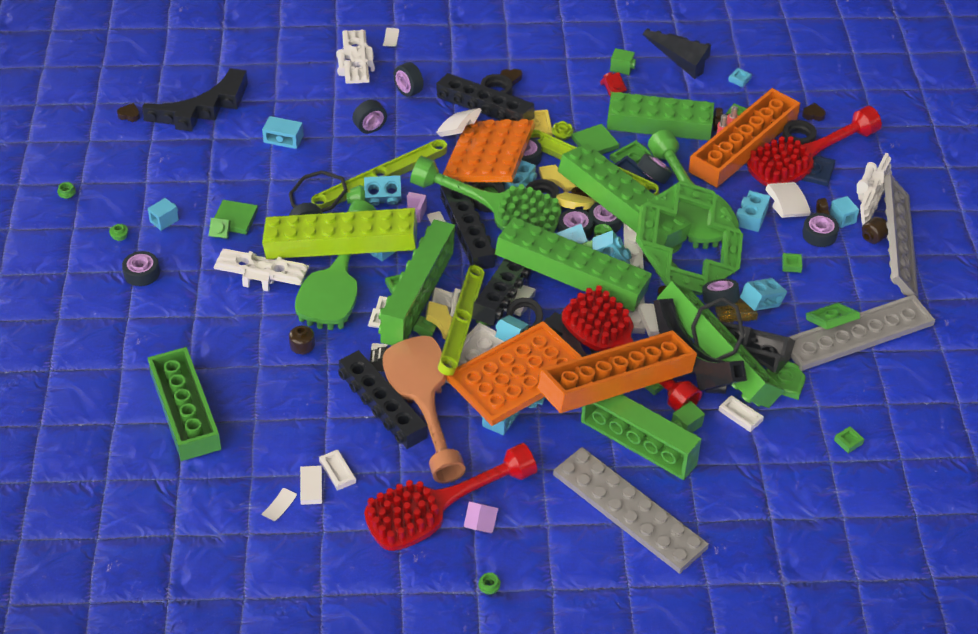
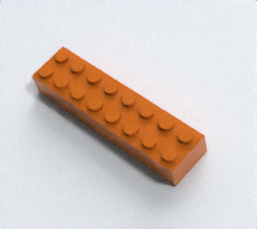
M771 88L690 156L688 172L718 188L747 163L752 150L757 152V147L761 146L764 148L765 143H770L783 132L784 126L788 122L798 119L800 102Z
M672 330L543 368L540 372L537 389L559 413H564L692 373L697 353Z

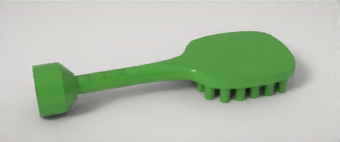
M660 130L654 133L648 141V148L653 156L661 161L666 160L678 181L694 184L675 155L679 150V142L670 130ZM717 195V200L722 207L725 206L733 218L731 221L738 229L739 223L734 211L721 196ZM679 201L677 212L692 223L688 233V241L693 242V248H698L699 243H703L704 249H708L709 243H712V246L715 248L718 247L719 241L722 243L723 232L707 227L709 210Z
M423 156L418 158L411 174L410 183L426 188L436 183L485 205L493 212L494 222L502 231L513 217L539 226L552 233L555 232L558 226L559 216L561 215V206L558 203V199L551 198L549 194H543L540 190L535 191L532 187L524 188V185L520 184L518 187L510 186L509 189L501 193L478 189L439 173L436 162Z
M358 200L351 203L347 212L373 211L376 208L369 202ZM351 254L338 255L329 268L313 272L304 280L295 300V312L300 322L306 320L308 326H312L313 322H316L318 329H322L323 324H327L328 330H333L334 324H337L339 329L344 328V322L348 321L358 294L357 281L348 274Z

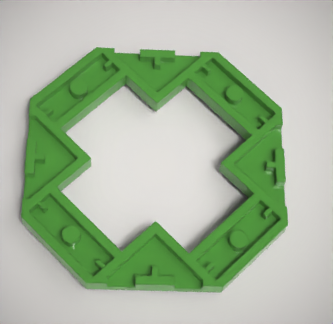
M679 181L641 205L639 211L636 242L664 284L667 286L673 281L692 290L699 296L703 294L702 288L706 283L727 278L740 269L743 233L739 228L735 227L731 221L733 218L725 206H721L717 200L718 196L713 190ZM679 201L709 210L707 227L723 232L720 262L705 259L703 261L702 275L671 266L673 248L656 244L660 213L674 217L677 215Z

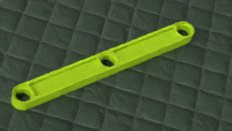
M533 130L531 138L540 137L537 141L541 144L542 152L560 160L562 154L577 148L540 130ZM619 167L646 189L655 190L654 195H659L657 184Z
M441 139L434 140L346 180L347 192L338 204L347 200V193H350V189L359 185L364 187V177H377L379 173L385 174L384 176H400L413 170L420 156L431 160L444 156L447 153L446 141ZM342 183L314 195L311 198V203L316 204L317 201H323V204H316L320 209L331 206L344 190Z
M476 265L469 266L465 275L438 363L439 372L447 376L453 375L458 366L471 322L474 302L478 298L483 281L484 270Z

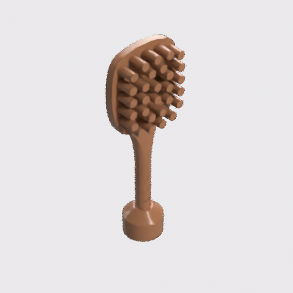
M430 336L412 337L392 345L384 352V371L389 384L403 399H406L408 403L415 401L424 415L436 451L429 460L433 479L438 483L453 482L464 475L466 468L461 453L447 447L436 412L435 394L441 393V387L446 383V376L438 370L442 351L436 340Z

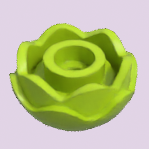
M565 121L555 123L552 128L553 135L559 140L570 138L574 131L572 125Z

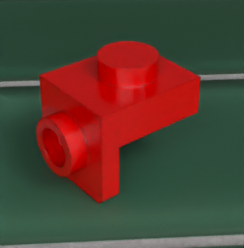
M609 72L600 81L601 85L606 86L610 97L611 92L625 93L627 91L620 72L614 74Z

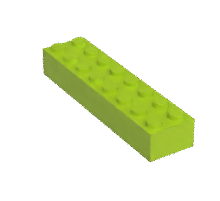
M415 208L266 217L262 244L266 259L412 251L416 248L418 224Z

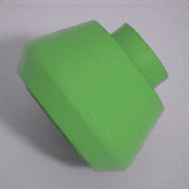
M359 185L350 189V193H347V204L358 200L365 201L363 186Z

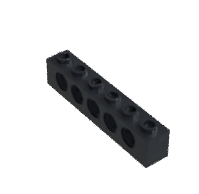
M447 73L436 83L438 98L471 110L480 108L482 114L499 120L510 119L517 121L521 119L532 120L535 117L534 103Z
M440 185L442 203L451 223L455 224V232L470 266L476 265L482 269L495 267V259H497V255H495L496 249L491 246L490 236H486L484 223L480 222V216L478 211L474 209L473 200L469 199L466 195Z
M504 259L474 302L472 319L494 326L496 321L502 318L504 309H508L511 299L516 297L518 288H522L524 279H528L531 269Z
M359 350L339 360L338 374L340 378L348 382L351 390L360 396L364 405H368L376 418H380L384 427L394 434L399 444L402 443L408 449L427 439V424Z

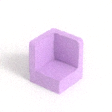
M409 192L407 195V208H415L418 223H421L427 209V196Z
M469 501L464 527L493 533L498 508Z

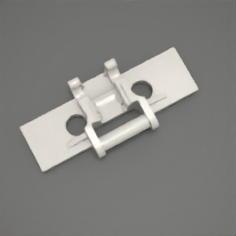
M366 30L342 31L343 49L336 52L339 63L338 75L345 76L346 84L369 82L368 66L370 71L374 72L375 65L372 47L366 43Z
M885 153L878 168L873 162L867 163L865 173L857 184L858 200L861 202L862 226L872 218L875 210L878 208L882 195L885 193L883 188L884 176L892 175L889 153Z
M222 249L214 269L243 274V287L249 288L250 280H259L262 283L263 291L269 292V284H273L274 280L301 285L309 265L282 259V257H278L277 260L266 259V257L257 256V254L251 251L245 253Z

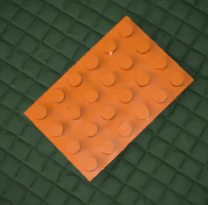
M489 119L486 121L476 120L474 124L466 125L443 175L460 182H513L534 130V120L521 119L517 121L505 119L494 121Z
M542 321L457 367L453 375L445 376L446 380L493 426L545 397L537 389L541 369L582 356Z

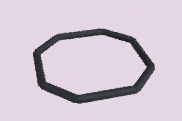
M323 170L304 175L289 192L291 206L293 208L297 206L294 203L292 194L306 178L324 174L341 180L344 189L331 206L321 209L322 212L332 210L347 192L344 178Z
M719 298L700 307L691 326L694 343L699 348L695 326L702 311L722 301L735 308L741 334L734 350L716 358L718 360L735 355L745 334L738 305L726 298Z

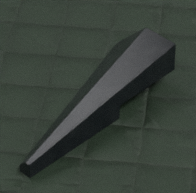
M649 28L644 31V37L695 79L703 74L705 60L710 57L711 44H701L697 40L689 41L688 38L673 34H662L661 31H650Z
M721 321L738 340L741 334L739 325ZM743 326L745 334L741 344L761 365L778 374L790 360L795 340L790 337Z

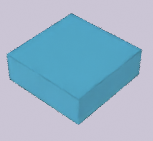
M737 68L729 76L728 81L744 87L751 80L752 74Z

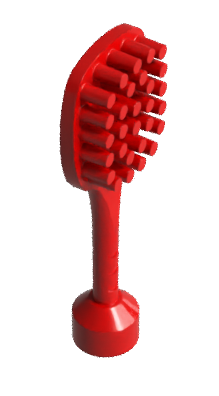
M865 106L854 112L851 124L823 138L802 145L799 140H796L794 143L792 136L788 137L787 142H785L783 136L779 137L778 144L777 140L773 139L771 146L769 143H765L764 149L759 146L757 147V152L755 150L751 151L750 159L747 161V169L757 181L765 186L775 183H796L811 172L814 165L813 157L825 148L856 132L867 137L879 131L882 127L880 115L872 106Z
M600 285L596 286L595 291L587 288L585 294L578 293L577 298H572L562 311V322L567 330L585 346L599 352L634 342L631 337L634 326L629 316V310L623 309V304L617 303L615 297H609V291L602 293V286ZM669 379L659 383L668 391L667 403L674 411H677L690 401L697 405L702 397V391L690 381L675 382L673 379Z
M520 443L507 449L502 464L459 484L437 490L424 486L422 481H418L417 484L413 485V481L408 480L406 481V486L397 484L396 489L388 488L385 494L380 492L377 494L376 499L369 498L367 500L368 505L364 511L367 527L375 541L386 550L395 551L410 547L434 534L443 523L445 509L461 497L507 475L523 480L536 474L537 465L528 446L525 443Z

